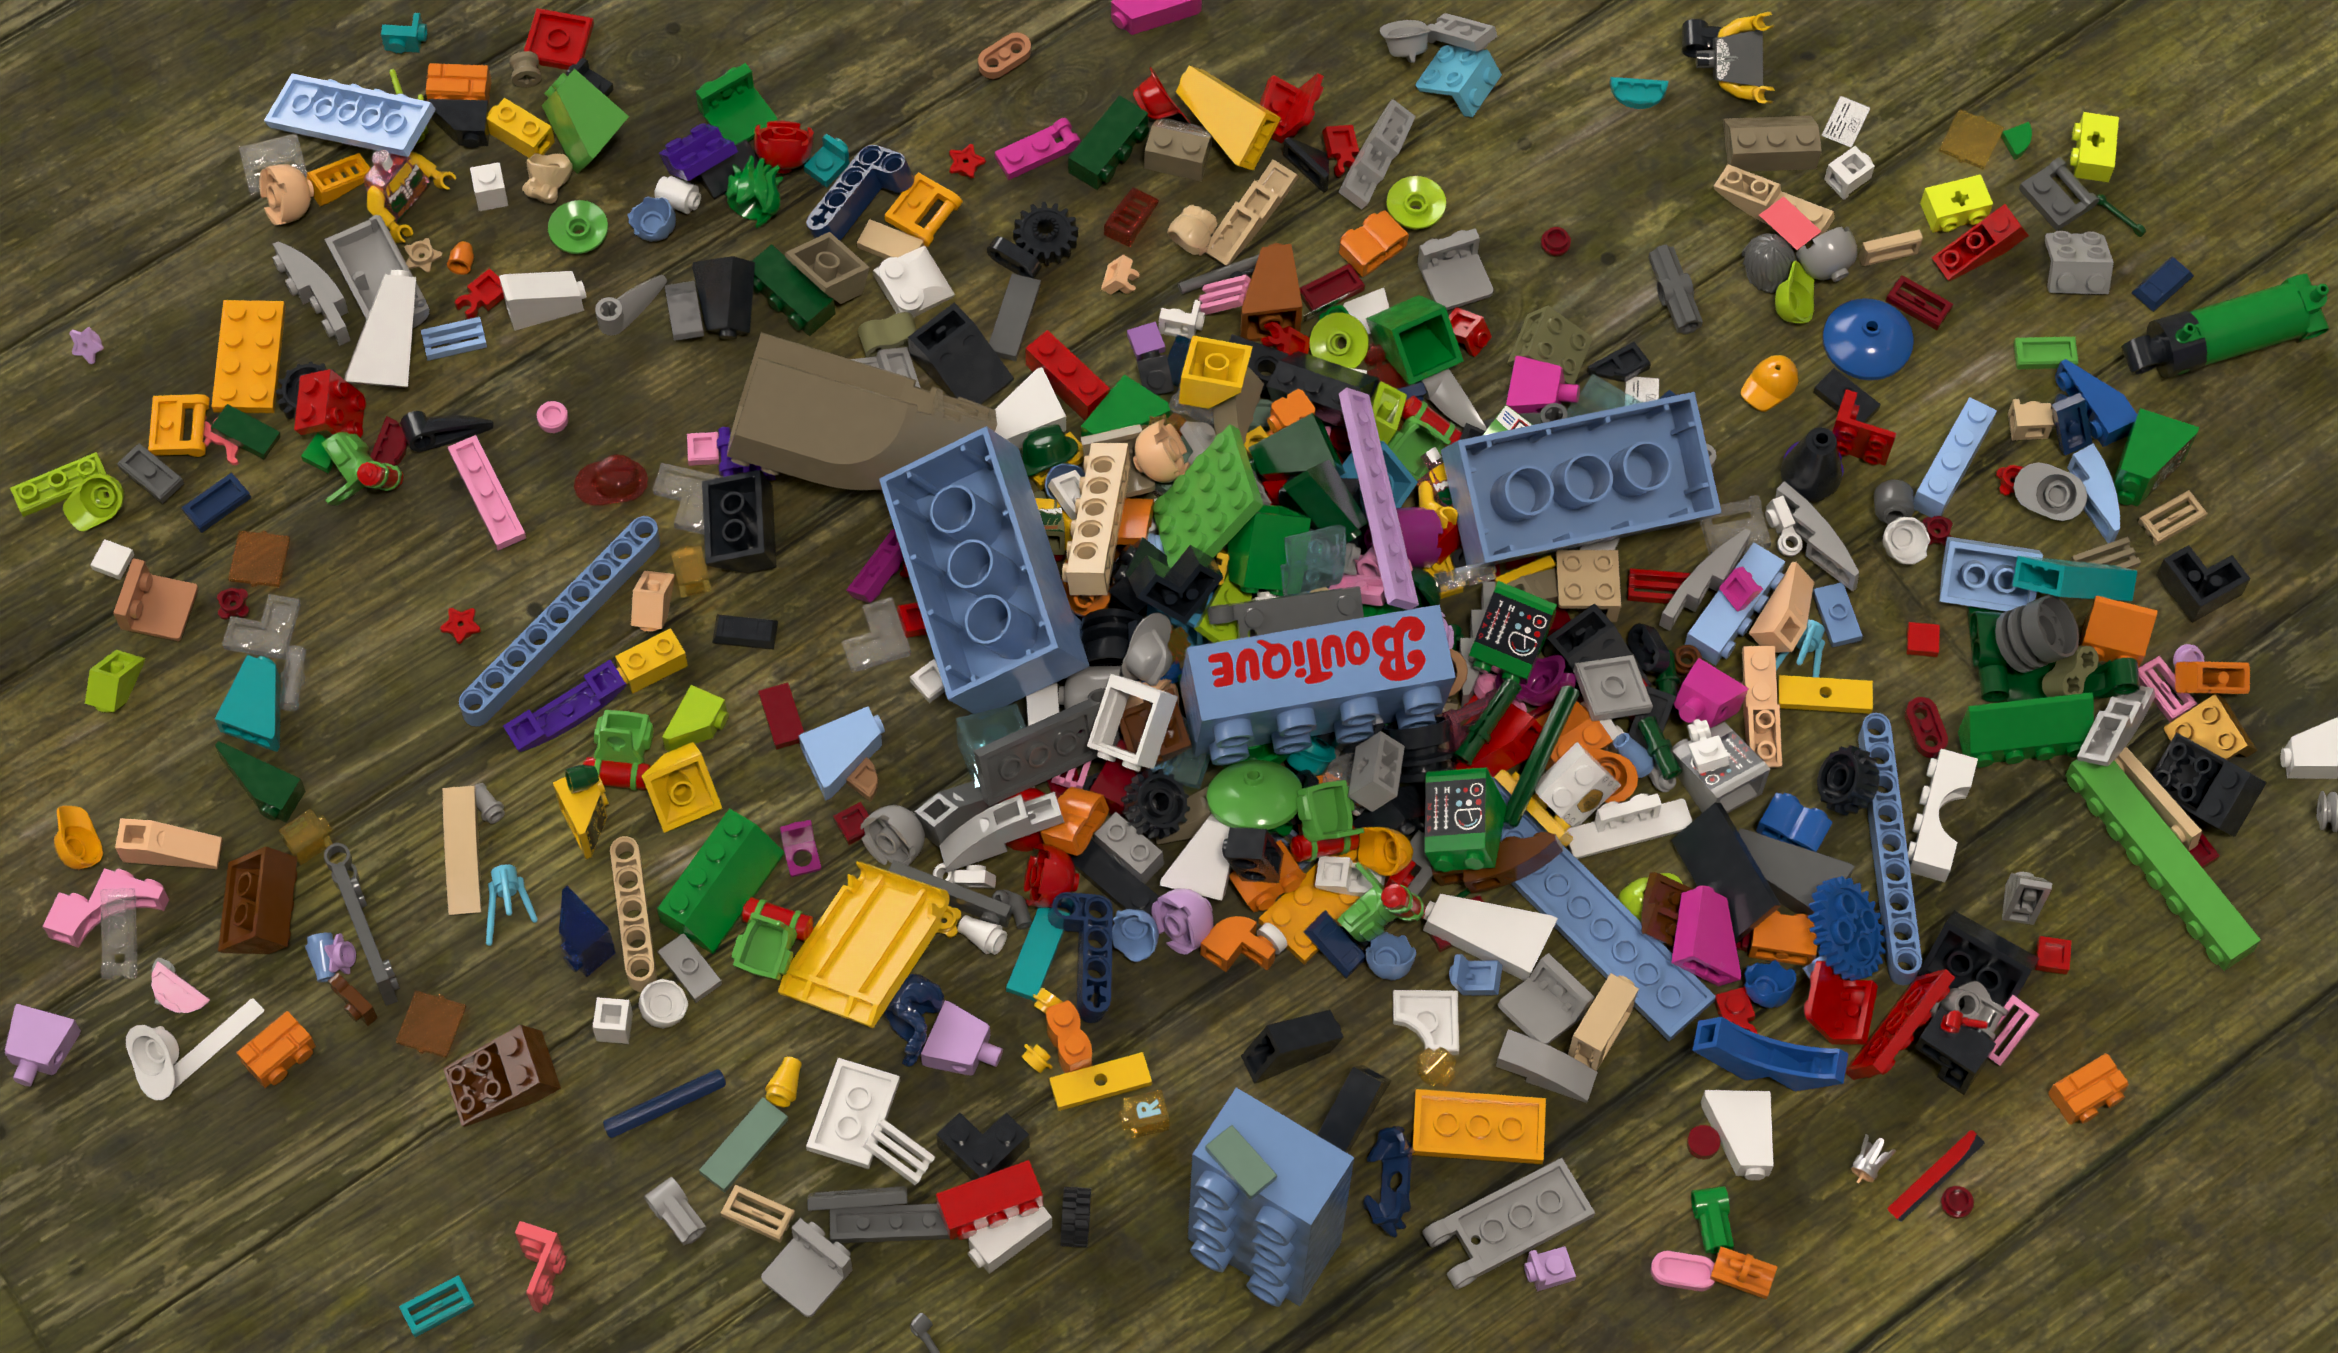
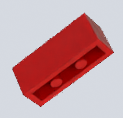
M1048 330L1025 348L1026 366L1032 372L1042 367L1054 392L1084 421L1110 392V388Z
M1029 1160L936 1194L937 1207L950 1240L957 1237L959 1240L970 1238L979 1229L987 1226L990 1228L1000 1227L1006 1224L1009 1218L1017 1215L1022 1217L1030 1216L1039 1211V1207L1044 1206L1043 1194Z

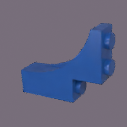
M1723 1017L1698 1021L1693 1046L1694 1052L1745 1081L1770 1077L1793 1091L1843 1084L1849 1055L1842 1049L1808 1047L1771 1039L1744 1029Z

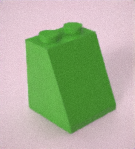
M576 69L568 76L562 73L544 93L548 99L542 104V108L566 156L571 161L573 170L577 174L594 159L629 118L624 111Z

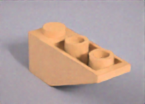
M1797 562L1791 563L1785 576L1776 587L1749 632L1760 646H1775V653L1792 652L1807 628L1814 581Z
M120 818L115 849L123 863L218 869L223 839L222 837L152 820Z

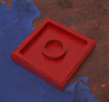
M536 8L524 51L537 54L539 65L568 70L571 65L577 64L582 57H585L594 26V19Z

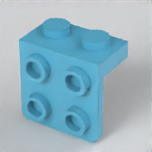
M1445 45L1440 48L1416 83V87L1421 92L1453 96L1462 114L1473 117L1502 74L1488 50L1476 52L1458 46Z

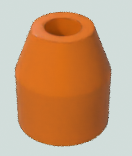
M462 241L451 250L447 262V267L450 271L460 275L470 272L474 260L472 245Z

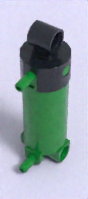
M2307 273L2287 278L2281 285L2193 311H2184L2153 320L2147 326V335L2132 339L2124 343L2121 348L2132 375L2143 374L2156 368L2161 376L2167 379L2204 368V366L2293 339L2299 338L2300 342L2322 335L2330 329L2322 311V307L2327 302L2329 288L2326 284L2312 286Z

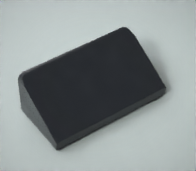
M747 140L735 145L738 150L737 153L698 175L699 181L714 200L727 192L728 176L735 175L733 164H736L743 171L749 157L752 155L754 157V169L756 168L759 159Z

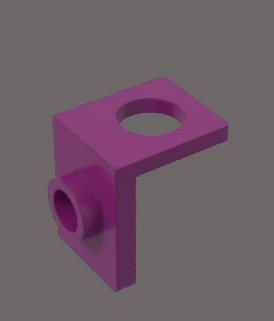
M811 820L781 826L782 844L790 876L795 877L820 871L821 864L814 840ZM799 851H807L811 854L812 860L809 865L800 867L793 861L795 854Z

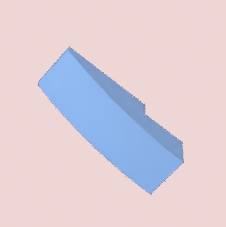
M2091 444L2072 455L2067 469L2070 473L2081 479L2085 485L2087 501L2083 510L2106 542L2111 543L2115 541L2120 530V511L2117 493L2102 456L2095 445Z

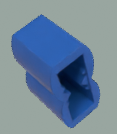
M1776 792L1760 820L1756 832L1817 852L1832 825V821L1828 819L1827 814L1817 808L1809 809L1801 805L1795 796Z

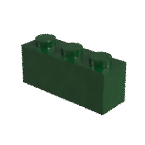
M1119 95L1068 157V173L1096 190L1104 182L1108 183L1113 178L1121 161L1125 162L1130 157L1133 146L1137 141H1143L1150 129V126H1148V112Z
M772 244L752 260L755 262L753 291L764 295L769 305L776 312H783L796 330H803L810 337L836 314L834 299L824 293Z

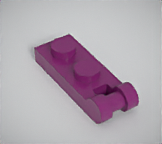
M895 529L890 531L846 591L853 598L871 603L880 595L882 588L890 577L898 571L904 558Z

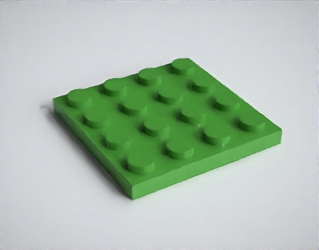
M1231 424L1222 433L1216 435L1210 446L1195 458L1193 464L1185 471V475L1178 476L1174 484L1154 503L1153 515L1170 568L1173 567L1189 545L1214 558L1264 505L1240 430Z

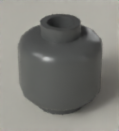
M1892 479L1882 482L1876 487L1874 491V506L1878 519L1890 524L1899 517H1912L1915 511L1913 489L1908 483Z

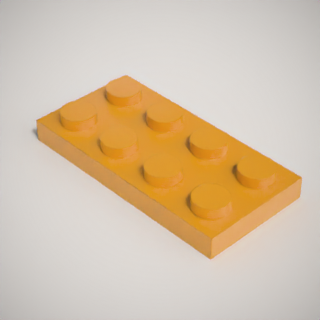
M223 300L212 398L213 412H222L225 406L229 404L244 413H275L286 310L284 301Z
M1358 849L1349 851L1347 854L1328 855L1329 857H1350L1353 863L1359 862ZM1318 863L1305 874V879L1296 890L1282 895L1258 920L1261 926L1265 923H1271L1276 926L1287 940L1286 949L1303 964H1306L1319 951L1303 931L1324 910H1327L1342 927L1337 919L1361 898V896L1340 894L1316 888L1315 881ZM1385 876L1384 885L1387 883L1390 876Z
M1416 1089L1412 1143L1415 1153H1412V1155L1543 1164L1546 1098Z

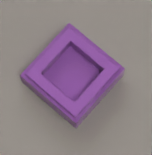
M1156 322L1127 330V337L1137 360L1142 359L1141 354L1154 350H1159V353L1165 352V344Z

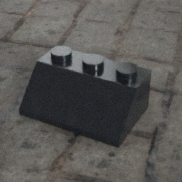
M1297 351L1279 361L1266 386L1272 402L1282 397L1287 398V394L1297 389L1303 390L1314 405L1315 415L1319 419L1346 428L1339 393L1345 388H1350L1368 394L1371 399L1380 380L1377 377Z
M756 470L702 481L706 565L743 573L777 568L773 485L763 472Z
M1954 910L1942 928L1918 974L1921 976L1947 969L1955 977L1948 986L1950 989L1977 981L1985 987L1993 1002L2004 1007L2012 995L2018 997L2039 958Z

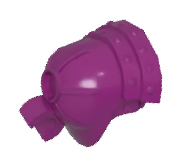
M1553 655L1543 659L1538 658L1527 685L1519 683L1522 690L1514 700L1524 701L1533 706L1545 705L1556 699L1563 686L1569 685L1575 688V674L1564 673L1565 660L1560 655ZM1497 674L1495 680L1497 690L1504 682L1501 679V674Z

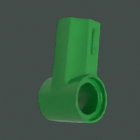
M1726 1187L1692 1190V1210L1695 1219H1699L1705 1253L1718 1254L1721 1246L1733 1250L1734 1243L1728 1218L1730 1205Z

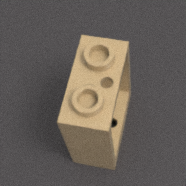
M1610 973L1572 1037L1568 1055L1596 1072L1633 1011L1639 988L1635 987V984L1630 979L1621 975L1617 977Z

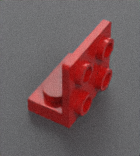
M1846 389L1832 430L1837 440L1840 455H1851L1861 458L1872 465L1880 464L1885 466L1895 441L1896 433L1857 421L1856 417L1860 406L1854 403L1858 393Z

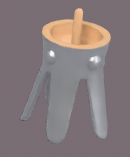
M1865 1135L1860 1155L1856 1157L1851 1168L1852 1172L1859 1177L1857 1180L1858 1184L1862 1179L1874 1182L1878 1176L1879 1169L1896 1152L1894 1149L1890 1152H1884L1877 1159L1884 1145L1883 1138L1877 1139L1874 1145L1868 1142L1869 1136Z

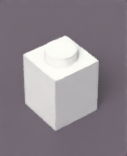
M500 162L471 167L470 171L479 211L508 206Z
M597 997L593 1022L596 1041L629 1044L633 1017L629 1000Z

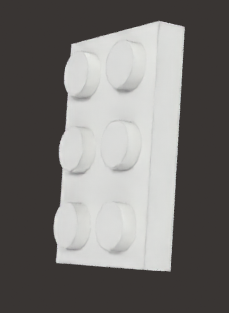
M838 1058L807 1142V1151L869 1169L874 1155L862 1146L881 1119H887L900 1083V1076ZM875 1140L874 1143L878 1145L879 1141Z

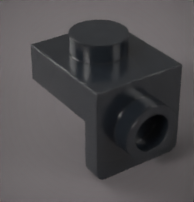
M1159 350L1142 353V359L1136 360L1142 386L1156 395L1174 391L1167 355H1160Z

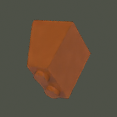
M1275 243L1268 247H1261L1241 310L1240 337L1253 342L1261 341V338L1267 336L1272 337L1271 332L1264 328V325L1270 322H1277L1282 328L1290 326L1301 333L1303 306L1291 244L1282 245Z

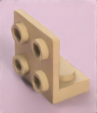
M1557 550L1558 607L1587 609L1595 603L1601 611H1604V614L1611 622H1617L1621 608L1618 550Z

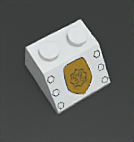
M1576 742L1541 776L1535 791L1560 818L1572 827L1581 825L1621 784Z

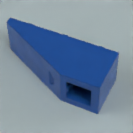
M2067 359L2061 361L2055 375L2057 385L2069 397L2080 393L2084 398L2091 436L2094 439H2098L2102 447L2128 436L2137 413L2126 397Z

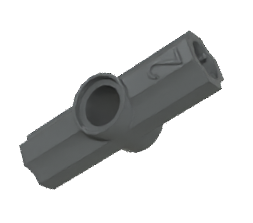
M1668 245L1657 247L1649 253L1648 258L1657 279V292L1661 304L1668 307L1677 333H1683L1684 335L1693 333L1696 329L1702 327L1703 321L1694 301L1692 280L1688 273L1683 272L1674 247Z

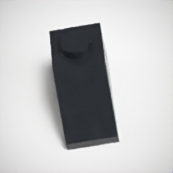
M428 99V102H431L436 109L431 117L432 120L459 146L477 148L489 145L490 132L486 120L490 111L488 100Z

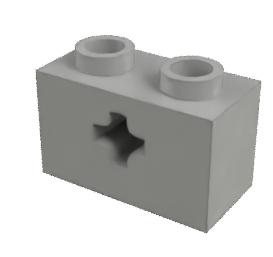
M1381 731L1356 746L1348 797L1372 812L1397 797L1405 746Z
M1115 812L1094 834L1095 843L1138 880L1146 884L1164 865L1163 852L1144 835H1138L1137 829L1132 825L1129 826L1128 822Z

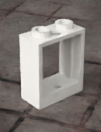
M1111 674L1087 747L1098 750L1097 756L1112 762H1115L1116 757L1122 759V766L1135 771H1140L1141 766L1154 769L1178 696L1129 678ZM1129 694L1153 703L1136 754L1113 745Z

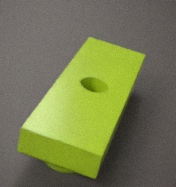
M97 452L15 485L10 489L22 516L25 517L68 499L84 479L98 473L106 474Z

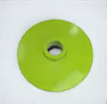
M1410 176L1403 178L1391 187L1387 195V209L1390 216L1398 224L1406 228H1428L1436 224L1445 212L1446 197L1443 190L1436 182L1426 177ZM1412 206H1418V207H1420L1421 209H1413V208H1411V207H1412Z
M1347 313L1326 315L1317 322L1310 336L1312 356L1347 368L1355 369L1365 359L1369 348V337L1366 328L1360 320ZM1341 337L1345 338L1347 342L1346 347L1343 349L1338 346V340Z

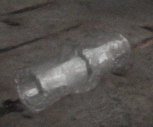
M288 646L286 648L284 671L280 674L282 690L279 707L287 711L299 709L301 686L305 684L303 669L307 650L300 646Z

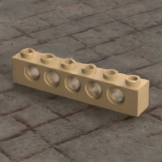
M1091 443L1090 453L1084 457L1085 477H1080L1079 483L1081 498H1076L1075 502L1077 519L1071 522V536L1073 540L1067 543L1068 563H1064L1062 568L1063 582H1068L1070 595L1108 594L1132 466L1128 443Z

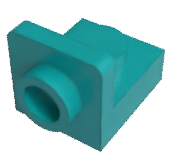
M825 134L822 138L823 147L804 165V172L827 188L848 167L850 159L847 145L841 139H834L830 135Z

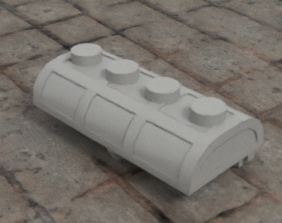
M374 215L369 218L370 220L325 239L366 320L385 274L391 275V270L409 271V277H413L380 215ZM417 283L415 287L412 329L426 320L430 310Z

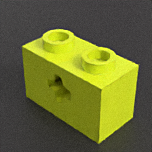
M2083 112L2080 123L2074 124L2072 140L2077 142L2076 148H2072L2070 165L2074 166V176L2076 178L2109 182L2115 167L2119 117Z
M1981 174L1925 188L1920 202L1932 233L1939 231L1949 232L1967 224L1976 225L1990 215L1993 206Z

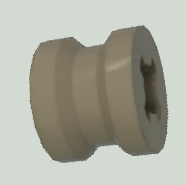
M523 51L510 57V67L514 70L511 75L513 84L519 87H531L541 81V72L537 68L539 66L537 54Z

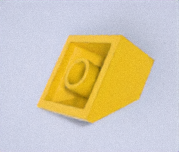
M694 742L663 754L642 775L643 782L664 833L722 809L702 753Z

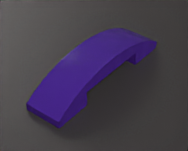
M608 660L585 674L584 678L586 681L536 712L532 713L529 709L503 725L517 750L522 752L560 736L594 715L613 700L627 685L612 661Z

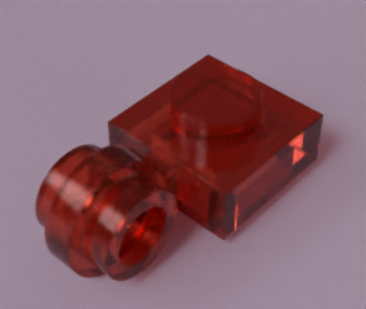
M1369 344L1364 362L1367 367L1373 366L1374 369L1367 371V374L1379 378L1380 381L1395 389L1406 387L1403 378L1390 363L1385 365L1381 363L1386 361L1382 346L1380 344Z

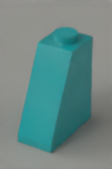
M250 655L246 656L215 717L220 732L278 752L280 748L281 677L276 664L264 656H259L258 658Z

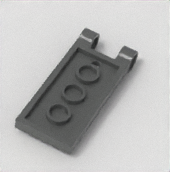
M1359 586L1208 607L1209 624L1228 623L1236 620L1239 639L1248 637V631L1254 629L1256 636L1364 618Z
M1106 688L1093 690L1089 693L1088 700L973 750L985 803L988 806L996 804L1097 758L1098 750L1087 747L1094 726L1093 719L1097 717ZM1119 729L1113 742L1114 746L1121 740Z
M331 844L324 852L325 862L332 871L331 875L335 886L341 891L384 1003L388 1006L398 1002L394 991L400 989L389 959L382 961L362 908L366 907L367 903L359 885L358 871L355 865L352 864L350 851L344 844ZM337 852H343L347 855L343 862L338 864L330 862L331 856ZM347 870L354 873L352 878H349Z

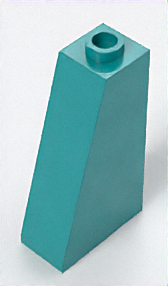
M2017 556L2013 586L2058 597L2095 599L2096 596H2101L2113 600L2133 601L2138 571L2114 565Z

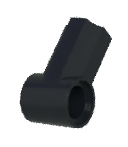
M1701 19L1685 21L1682 25V53L1687 57L1696 58V51L1713 50V38L1718 37V33L1723 27L1708 26V23Z

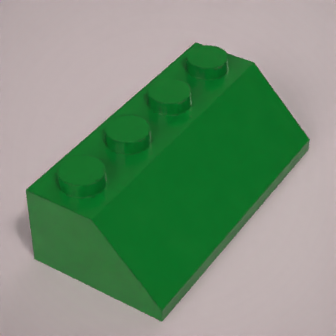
M2093 693L1968 706L1958 730L1962 754L1977 758L1976 767L1979 768L2005 761L2007 764H2016L2024 759L2032 758L2045 761L2058 755L2077 757L2094 723Z
M729 808L657 908L660 923L680 935L684 933L690 941L714 954L742 915L744 904H746L750 897H755L785 855V852L757 824Z

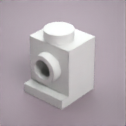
M1854 146L1828 164L1824 180L1844 200L1852 191L1871 179L1875 166L1867 154L1862 153Z

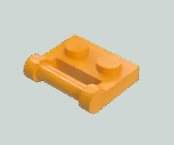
M918 172L915 175L913 185L908 190L902 192L886 212L885 221L901 231L923 240L924 246L929 247L934 240V234L951 212L958 210L963 201L954 192ZM938 199L943 201V205L925 228L919 226L918 224Z
M201 394L153 396L149 452L154 456L185 454L194 457L204 456L206 451V444L203 442L206 410L209 409L210 398ZM192 408L191 440L183 441L185 409Z

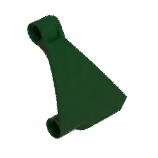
M1967 606L1972 661L1974 667L1979 669L1982 700L1986 702H2010L2046 698L2047 696L2042 689V681L2044 676L2055 667L2056 662L2048 663L2046 666L2027 673L2016 671L2002 656L1996 640L1995 628L1997 619L2001 613L2006 611ZM2118 658L2113 661L2109 660L2103 665L2098 663L2095 671L2086 677L2083 693L2092 692L2094 699L2137 692L2140 690L2137 660L2133 658Z

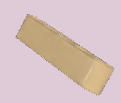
M622 836L614 840L610 846L625 971L630 987L637 992H642L649 983L657 981V972L639 847L633 838ZM623 852L633 853L628 859L618 858ZM627 881L637 882L633 888L626 889L622 887ZM632 910L641 911L640 915L635 918L626 917L627 913ZM641 939L645 941L641 947L633 948L630 946L634 940ZM639 969L649 971L644 977L634 976V973Z

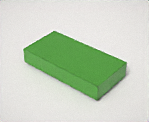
M2075 337L2015 338L2014 340L2017 369H2055L2065 359L2078 366Z

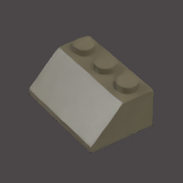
M1812 116L1723 119L1727 162L1729 165L1747 172L1817 169L1822 149L1819 125Z

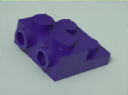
M703 123L690 130L691 134L683 139L676 138L665 145L666 149L659 152V155L669 174L690 181L734 155L738 150L733 141L723 138L718 127Z

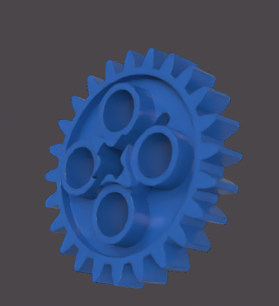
M1844 876L1823 881V884L1816 887L1817 892L1812 893V898L1815 902L1809 903V907L1814 914L1808 916L1814 922V927L1810 928V932L1815 933L1817 936L1813 943L1814 945L1820 944L1821 947L1819 956L1826 955V966L1834 965V974L1841 973L1844 980L1850 978L1851 981L1872 976V973L1878 971L1877 965L1883 964L1880 955L1886 953L1885 949L1881 946V943L1886 942V938L1880 935V931L1885 929V927L1878 923L1881 914L1875 913L1873 910L1876 904L1875 901L1869 902V892H1861V884H1853L1852 878L1845 879Z

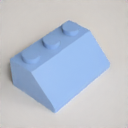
M1947 537L1942 564L1939 601L2000 611H2009L2026 605L2035 600L2037 592L2013 586L2017 556L2043 558V554L2039 550Z

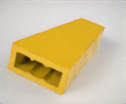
M1189 65L1186 72L1180 78V84L1176 93L1236 165L1254 170L1281 118L1205 70Z

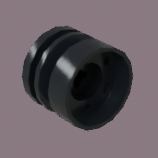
M1114 608L1099 609L1085 615L1081 622V641L1089 666H1122L1129 648L1128 622L1134 620L1142 621L1144 617L1129 610Z
M1435 716L1436 724L1416 728L1398 729L1397 722L1383 727L1386 735L1405 746L1399 783H1426L1427 772L1456 770L1454 762L1445 761L1454 757V751L1439 748L1438 746L1452 739L1448 717Z

